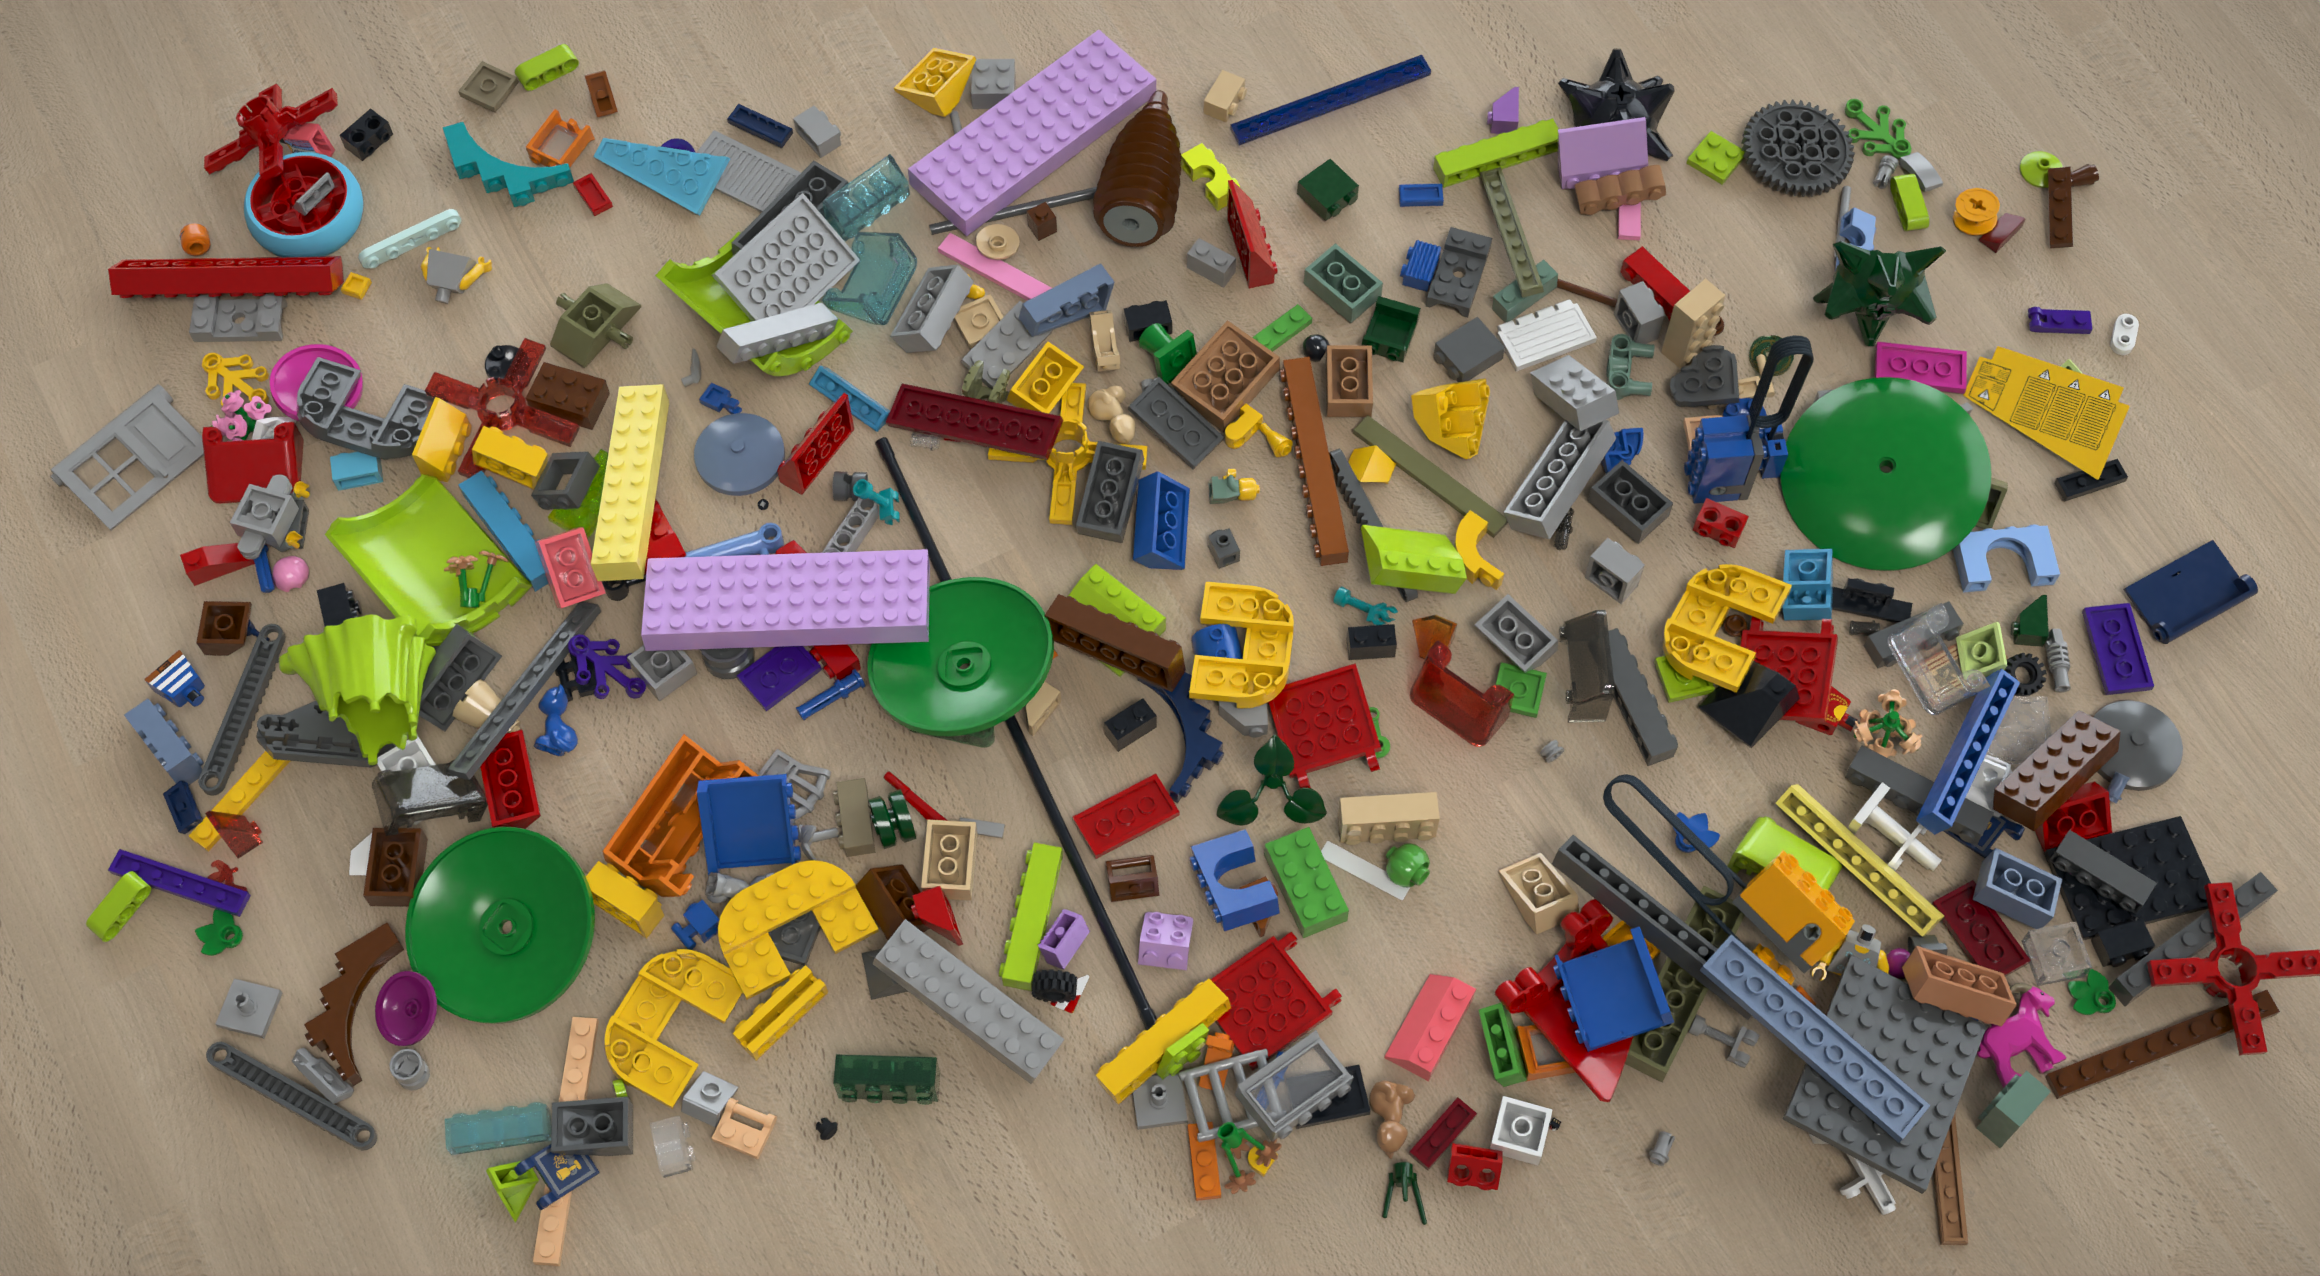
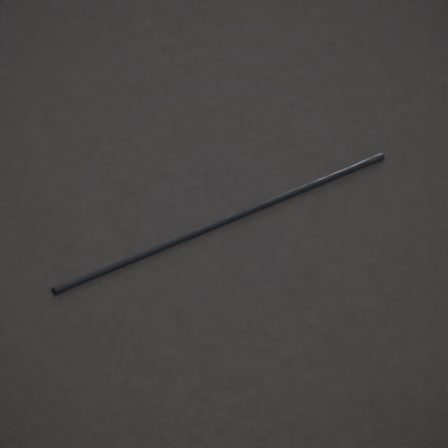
M888 438L878 439L875 442L882 460L886 463L924 548L928 549L929 559L940 582L952 580L898 465ZM1014 714L1005 720V723L1139 1010L1145 1029L1148 1031L1155 1025L1157 1017L1148 1003Z

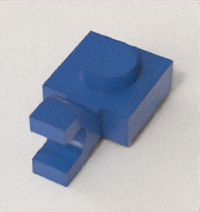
M712 382L699 399L702 405L719 413L722 408H725L731 414L741 413L742 408L738 406L739 400L730 398L732 395L729 390Z

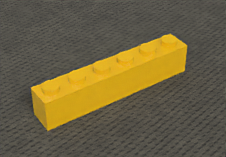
M1209 978L1204 983H1198L1190 995L1178 1000L1169 1013L1158 1017L1155 1025L1148 1031H1142L1134 1043L1129 1047L1122 1048L1113 1061L1105 1063L1100 1067L1096 1074L1099 1084L1119 1105L1156 1073L1168 1047L1202 1023L1208 1028L1231 1008L1228 997Z

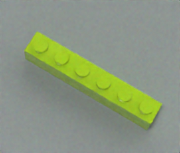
M1553 118L1541 120L1536 124L1527 127L1522 126L1508 133H1500L1489 139H1481L1470 145H1462L1448 152L1443 151L1435 155L1433 169L1443 188L1480 177V172L1499 167L1505 169L1558 152L1559 129Z
M1034 842L1032 850L1027 851L1025 864L1028 865L1027 873H1022L1020 886L1023 887L1021 895H1017L1015 909H1018L1017 916L1011 919L1010 931L1013 933L1011 940H1006L1004 954H1007L1005 963L1001 962L999 977H1002L1003 986L1032 991L1033 974L1037 972L1041 954L1038 944H1041V940H1044L1043 937L1046 933L1063 859L1062 847Z

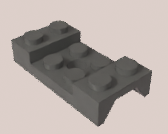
M1450 227L1444 250L1427 296L1426 307H1432L1439 303L1457 308L1464 317L1468 318L1493 238ZM1459 271L1465 276L1458 278L1453 273Z

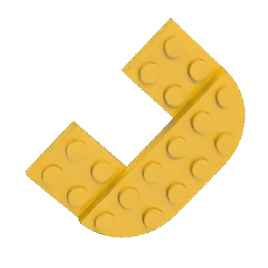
M1722 564L1717 569L1708 571L1705 568L1689 580L1686 591L1671 618L1667 619L1663 636V650L1667 661L1679 674L1687 679L1692 680L1696 676L1737 693L1755 659L1756 652L1715 637L1730 608L1773 624L1791 591L1792 585L1739 565Z
M1216 582L1205 583L1200 624H1228L1232 627L1247 628L1243 659L1195 655L1189 698L1237 703V708L1244 709L1261 706L1280 694L1286 685L1289 675L1294 620L1290 607L1278 599L1279 595L1257 586Z
M812 860L795 863L743 889L727 903L720 916L718 939L722 954L746 1000L789 979L791 976L769 935L770 931L812 911L835 954L879 932L876 923L856 889L855 883L846 872L833 864L823 861Z
M676 949L673 952L661 953L647 962L638 973V977L615 1014L611 1016L606 1028L605 1054L608 1064L616 1077L623 1080V1083L628 1087L632 1086L673 1109L699 1067V1064L657 1040L682 1000L725 1024L743 994L730 968L703 953L688 949Z

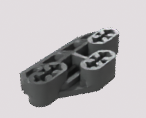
M317 701L284 715L266 714L257 721V741L273 759L369 768L376 766L369 765L368 758H363L357 737L348 731L345 721L341 717H337L333 722L330 721L328 712L321 711ZM393 744L385 745L379 751L377 758L396 746Z

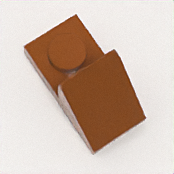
M602 70L585 75L597 118L618 112L606 71Z

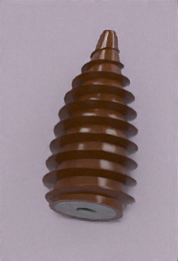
M1162 90L1155 91L1142 110L1134 118L1130 119L1119 132L1106 158L1105 166L1101 171L1093 197L1094 219L1102 232L1111 240L1126 246L1142 247L1150 245L1168 233L1175 223L1182 158L1179 150L1180 141L1176 135L1177 131L1172 123L1171 116L1168 114V97Z

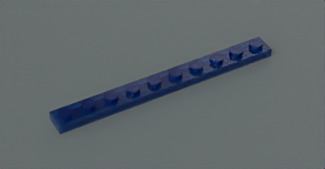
M1419 55L1230 124V130L1238 145H1242L1430 76L1431 69L1423 55Z

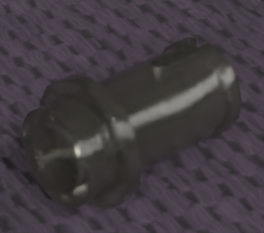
M1872 620V622L1850 621L1849 635L1869 636L1880 631V623H1876L1875 620Z

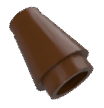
M2086 164L2071 172V187L2093 185L2096 181H2099V173L2094 164Z

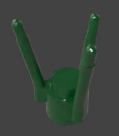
M1408 1162L1395 1163L1393 1165V1172L1389 1173V1184L1382 1217L1387 1218L1394 1183H1396L1397 1187L1402 1188L1404 1202L1408 1201V1187L1412 1183L1423 1225H1426L1427 1220L1417 1183V1173H1413V1164Z

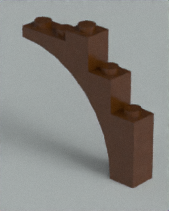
M388 923L383 924L335 953L339 960L335 965L342 976L320 988L324 996L320 1001L327 1011L304 1024L308 1031L305 1037L312 1047L316 1045L321 1052L325 1050L332 1062L337 1060L340 1065L337 1068L339 1075L343 1081L348 1079L353 1086L363 1081L355 1065L352 1050V1025L356 1008L363 992L373 977L388 961L404 950Z

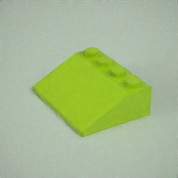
M1369 525L1361 526L1371 584L1456 594L1467 579L1463 559L1446 535Z
M1097 564L1078 581L1068 595L1086 606H1094L1100 612L1113 614L1119 620L1126 623L1132 622L1147 632L1153 631L1160 636L1166 630L1165 616ZM1101 662L1103 665H1105L1119 677H1121L1125 673L1122 670H1119L1113 666Z

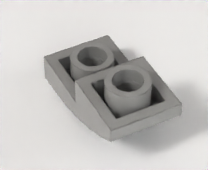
M1919 152L1900 157L1899 165L1909 173L1916 175L1921 190L1926 192L1943 186V181L1937 171Z

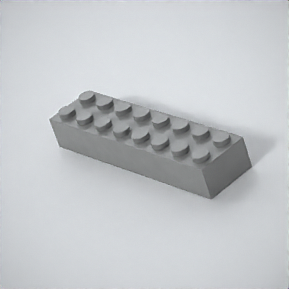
M906 919L874 958V966L1030 1084L1033 1083L1064 1041L1061 1036Z

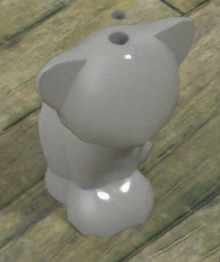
M711 872L707 880L705 895L712 903L725 902L743 889L775 873L771 872L764 876H757L748 884L741 879Z

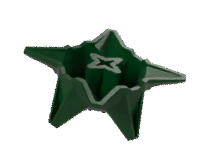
M1843 241L1833 244L1840 264L1834 273L1833 282L1813 297L1816 303H1827L1824 315L1828 319H1837L1841 315L1855 312L1866 346L1875 345L1890 316L1905 314L1927 325H1931L1936 320L1937 316L1925 278V269L1946 252L1942 246L1906 253L1901 251L1882 253L1879 250L1869 251Z

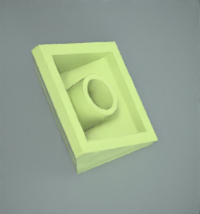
M1999 622L1956 637L1963 680H1984L1985 677L2001 668L2003 670L2006 669L2007 660Z

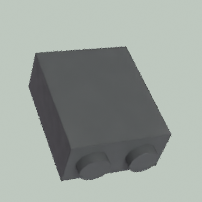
M1476 317L1436 342L1434 358L1437 363L1442 364L1447 369L1449 376L1453 380L1465 382L1501 361L1504 356L1505 347L1485 324Z

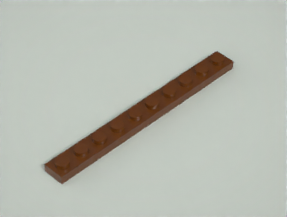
M2268 990L2252 995L2253 1000L2258 1003L2261 1021L2280 1012ZM2229 1004L2048 1073L2045 1078L2056 1099L2231 1033L2234 1031Z

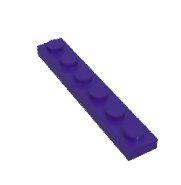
M121 849L118 850L108 869L111 874L119 877L134 871L152 888L238 917L241 916L251 897L246 891Z

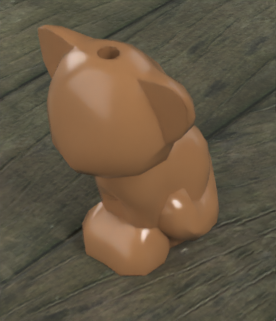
M1383 1080L1373 1086L1369 1103L1372 1111L1382 1116L1385 1120L1378 1128L1377 1143L1381 1150L1392 1159L1394 1152H1397L1402 1147L1408 1135L1405 1126L1400 1124L1403 1107L1405 1104L1411 1103L1416 1095L1408 1086Z

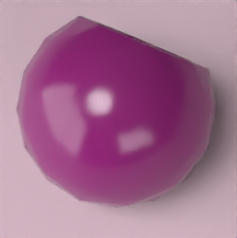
M1896 948L1886 955L1889 964L1888 974L1897 979L1906 978L1902 967L1911 955L1906 949Z

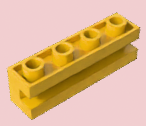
M806 965L801 970H795L783 987H777L767 1002L759 1004L754 1009L751 1017L747 1020H742L735 1027L733 1036L736 1042L757 1061L828 994L826 984L820 978L814 977L813 972Z

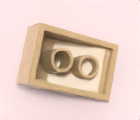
M1542 853L1499 870V875L1524 920L1536 934L1560 925L1562 920L1571 912L1579 913L1578 895Z

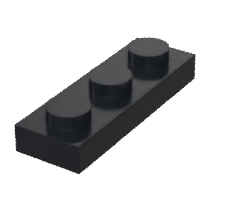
M2115 459L2105 463L2098 480L2081 470L2057 478L2054 484L2063 500L2068 501L2126 482L2128 476L2119 460Z

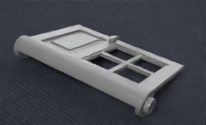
M157 384L51 469L53 474L50 477L59 487L62 484L68 487L112 531L204 456L202 436L170 405L173 402L172 397L161 385ZM114 438H117L133 456L113 470L97 452ZM93 456L110 474L90 490L73 471ZM138 459L152 473L154 478L135 493L118 474ZM114 478L131 497L111 511L95 493Z

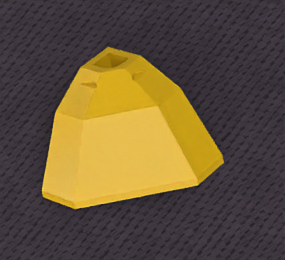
M1486 379L1440 385L1411 395L1414 419L1430 441L1464 459H1470L1478 454L1490 396V388L1487 385Z

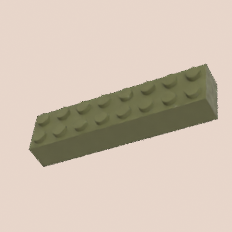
M1703 886L1700 891L1708 898L1719 899L1724 897V895L1706 886ZM1728 898L1720 905H1706L1736 934L1745 915L1732 903V899ZM1695 901L1685 923L1719 949L1728 939L1729 935ZM1667 957L1658 978L1674 1023L1634 1036L1625 1062L1626 1065L1660 1082H1663L1708 991L1707 987L1669 957Z

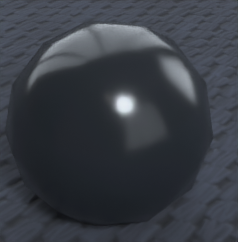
M1313 334L1304 340L1302 351L1305 357H1310V361L1320 362L1327 351V345L1330 344L1324 336Z

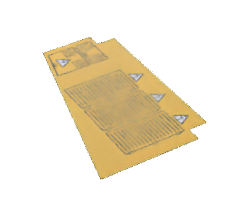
M1997 346L1991 360L1979 357L1967 384L1966 391L1963 394L1964 397L2097 480L2100 478L2130 407L2119 402L2124 387Z

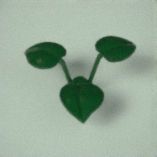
M1275 734L1259 748L1254 756L1255 768L1264 775V780H1261L1255 796L1251 799L1248 791L1235 790L1227 794L1217 808V816L1220 819L1234 825H1248L1258 816L1259 809L1254 802L1258 800L1262 790L1267 786L1270 789L1282 787L1286 798L1289 800L1284 806V812L1294 822L1303 824L1313 823L1324 818L1327 814L1324 801L1317 791L1311 788H1300L1293 793V797L1289 794L1286 782L1283 781V776H1287L1293 771L1294 757L1288 746Z

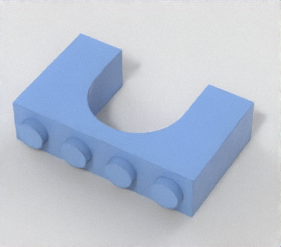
M2034 524L2023 528L2011 526L1999 530L1988 528L1982 531L1970 532L1953 549L1963 593L1987 590L1992 579L1986 553L1996 548L2012 550L2023 559L2031 587L2054 585L2060 575L2048 525L2039 526Z

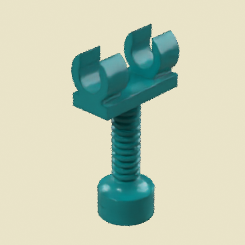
M860 479L854 484V495L863 500L869 498L879 505L880 520H885V523L888 525H893V519L900 522L899 512L893 509V499L899 503V493L888 488L880 491L878 494L873 491V485L865 479Z
M1340 587L1334 597V603L1341 607L1348 604L1368 613L1366 621H1372L1374 625L1386 624L1385 622L1396 620L1388 617L1387 613L1388 610L1394 614L1398 613L1394 606L1387 607V604L1384 602L1373 606L1351 596V591L1344 587Z

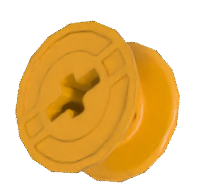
M1972 188L1960 193L1956 198V210L1954 211L1953 221L1960 231L1977 236L1993 230L1997 224V213L1999 212L2000 203L1992 192L1982 188Z

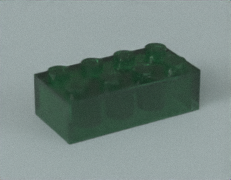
M836 1054L833 1084L838 1098L844 1102H856L857 1099H866L870 1103L892 1100L896 1104L917 1101L919 1104L929 1105L932 1102L939 1101L940 1069L937 1057Z

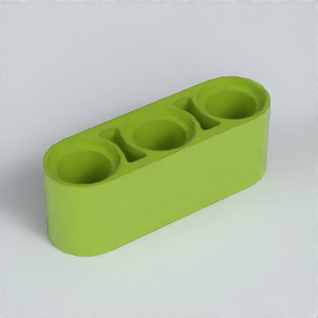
M561 44L518 65L515 69V75L525 90L532 91L572 72L578 67L579 61L568 45Z
M1908 174L1891 177L1890 189L1904 231L1928 228L1929 214L1916 175Z
M134 871L126 873L89 916L86 926L103 942L110 941L151 893V887Z

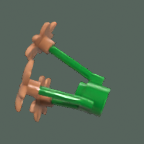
M487 551L479 552V555L488 558V567L480 593H477V588H467L466 570L474 569L471 561H478V559L471 555L466 557L461 555L459 558L451 557L447 560V563L454 564H449L444 571H450L451 574L456 573V577L459 580L460 607L477 608L479 607V602H485V592L493 565L496 566L497 560L508 562L507 558Z
M1232 1122L1221 1125L1217 1134L1223 1143L1219 1146L1224 1149L1225 1158H1228L1235 1174L1234 1176H1229L1231 1182L1226 1184L1225 1188L1231 1189V1193L1235 1194L1240 1189L1243 1192H1247V1186L1256 1184V1180L1253 1179L1255 1172L1246 1175L1244 1170L1239 1171L1233 1153L1237 1159H1240L1241 1150L1250 1151V1147L1245 1144L1249 1141L1259 1149L1256 1151V1155L1260 1156L1256 1164L1261 1165L1264 1163V1166L1268 1167L1271 1159H1278V1155L1275 1152L1282 1147L1280 1143L1276 1144L1277 1139L1273 1142L1270 1141V1143L1264 1140L1263 1144L1247 1134L1243 1128L1238 1129Z

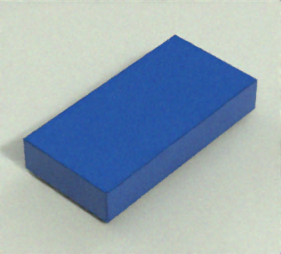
M1442 184L1399 185L1400 207L1443 206Z

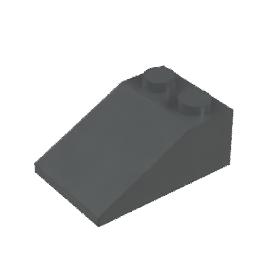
M629 1097L552 1102L551 1152L593 1156L633 1154V1104Z

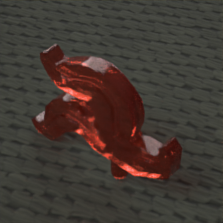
M221 860L211 863V867H216L218 872L209 875L208 879L220 883L225 881V885L248 892L246 887L233 883V873L238 871L237 867L230 869L229 865Z

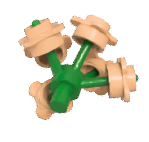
M1891 690L1886 694L1878 696V701L1882 703V708L1889 712L1883 718L1877 710L1868 712L1866 709H1863L1859 712L1861 719L1860 724H1858V721H1855L1857 728L1853 729L1855 733L1854 738H1857L1858 742L1863 741L1867 747V742L1873 740L1871 732L1874 734L1878 733L1882 728L1885 731L1884 738H1877L1874 745L1869 744L1868 746L1869 749L1888 758L1897 754V751L1893 749V742L1888 740L1889 736L1902 739L1899 745L1904 749L1902 751L1903 755L1908 752L1912 754L1918 751L1922 745L1920 743L1922 735H1916L1912 732V729L1916 727V722L1913 719L1907 720L1898 713L1901 707L1906 706L1907 703L1906 699L1900 696L1898 690Z

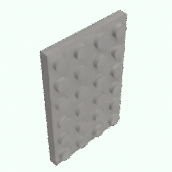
M802 193L712 276L751 321H756L814 305L860 259L804 193Z

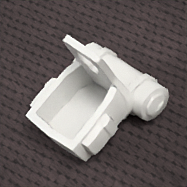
M1985 755L1965 798L1994 812L1993 816L1999 818L2002 814L1993 810L1994 789L2013 772L2011 765L1995 757Z

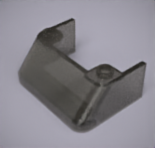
M1594 610L1564 621L1563 626H1559V640L1564 642V645H1567L1571 679L1570 690H1566L1565 693L1566 704H1570L1568 723L1606 722L1614 697V676L1606 610Z

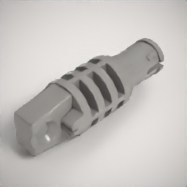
M2051 629L2048 641L2045 642L2048 668L2054 677L2055 691L2067 692L2071 689L2068 678V671L2071 666L2067 643L2063 640L2061 629Z

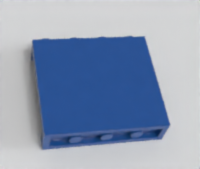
M787 774L698 781L697 798L708 876L711 872L719 873V869L787 863H792L793 865L797 861H801L800 846L795 844V840H798V826L793 825L792 820L796 819L795 804H790V798L793 797V785L788 783Z

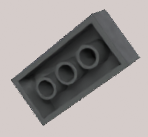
M1098 441L1076 523L1078 534L1123 543L1144 462V455L1141 449Z

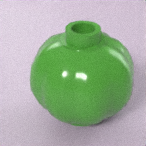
M1408 843L1398 848L1394 846L1386 855L1388 859L1386 866L1387 875L1396 885L1406 888L1413 887L1415 884L1419 886L1430 874L1428 869L1430 865L1429 857L1426 851L1416 844Z

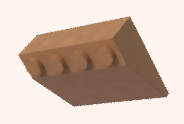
M1227 320L1176 376L1171 385L1206 420L1225 432L1227 425L1233 423L1240 415V408L1245 403L1249 405L1279 371L1280 357Z

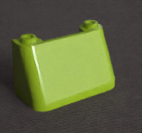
M1766 816L1758 817L1736 848L1728 864V867L1736 874L1740 869H1746V874L1750 876L1752 872L1758 874L1784 850L1787 854H1792L1798 860L1799 866L1805 872H1810L1816 878V883L1823 890L1827 889L1828 891L1842 870L1841 863L1832 854L1821 851L1780 827L1773 819Z

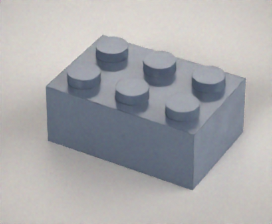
M1995 848L1981 863L1973 900L2040 931L2054 918L2062 879Z

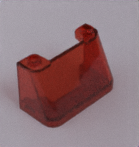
M1437 640L1430 648L1411 687L1410 699L1416 706L1475 747L1484 746L1509 718L1514 693L1501 685L1491 686L1484 694L1446 668L1451 661L1452 653L1447 646Z

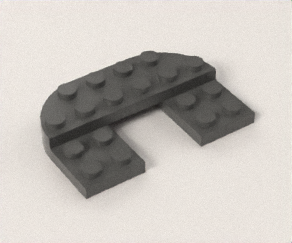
M317 357L298 390L297 416L307 432L325 442L384 460L407 457L412 455L435 397L447 402V397L404 384L385 419L346 407L344 405L361 377V370Z

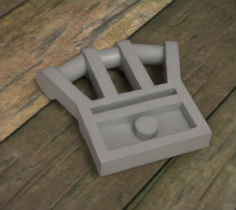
M777 749L758 775L787 774L788 783L793 782L810 793L809 797L805 800L793 792V797L790 800L800 806L795 809L796 819H792L794 825L797 819L807 813H811L814 810L815 803L824 797L825 784L830 779L831 772L824 768L803 765ZM802 773L817 776L816 785L813 786L797 775Z

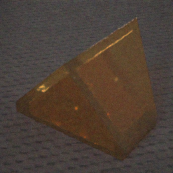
M1438 615L1412 620L1420 654L1419 657L1441 666L1455 638L1457 623Z

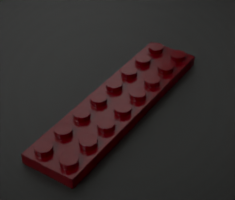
M902 383L886 423L894 428L1048 460L1064 420L1058 415Z

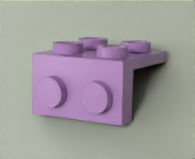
M1160 912L1145 913L1140 937L1138 964L1187 970L1193 918Z

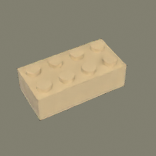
M1706 278L1674 305L1661 353L1680 369L1686 364H1692L1693 357H1696L1702 351V348L1712 345L1713 341L1711 340L1717 331L1715 329L1716 325L1720 321L1719 315L1724 308L1723 302L1726 295Z
M1437 792L1340 798L1338 810L1340 843L1356 845L1360 842L1370 841L1371 843L1378 844L1384 842V840L1405 842L1408 839L1418 838L1421 841H1426L1436 837L1440 820Z

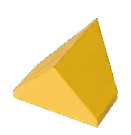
M1377 445L1354 449L1348 461L1360 482H1383L1388 484L1396 467V463Z

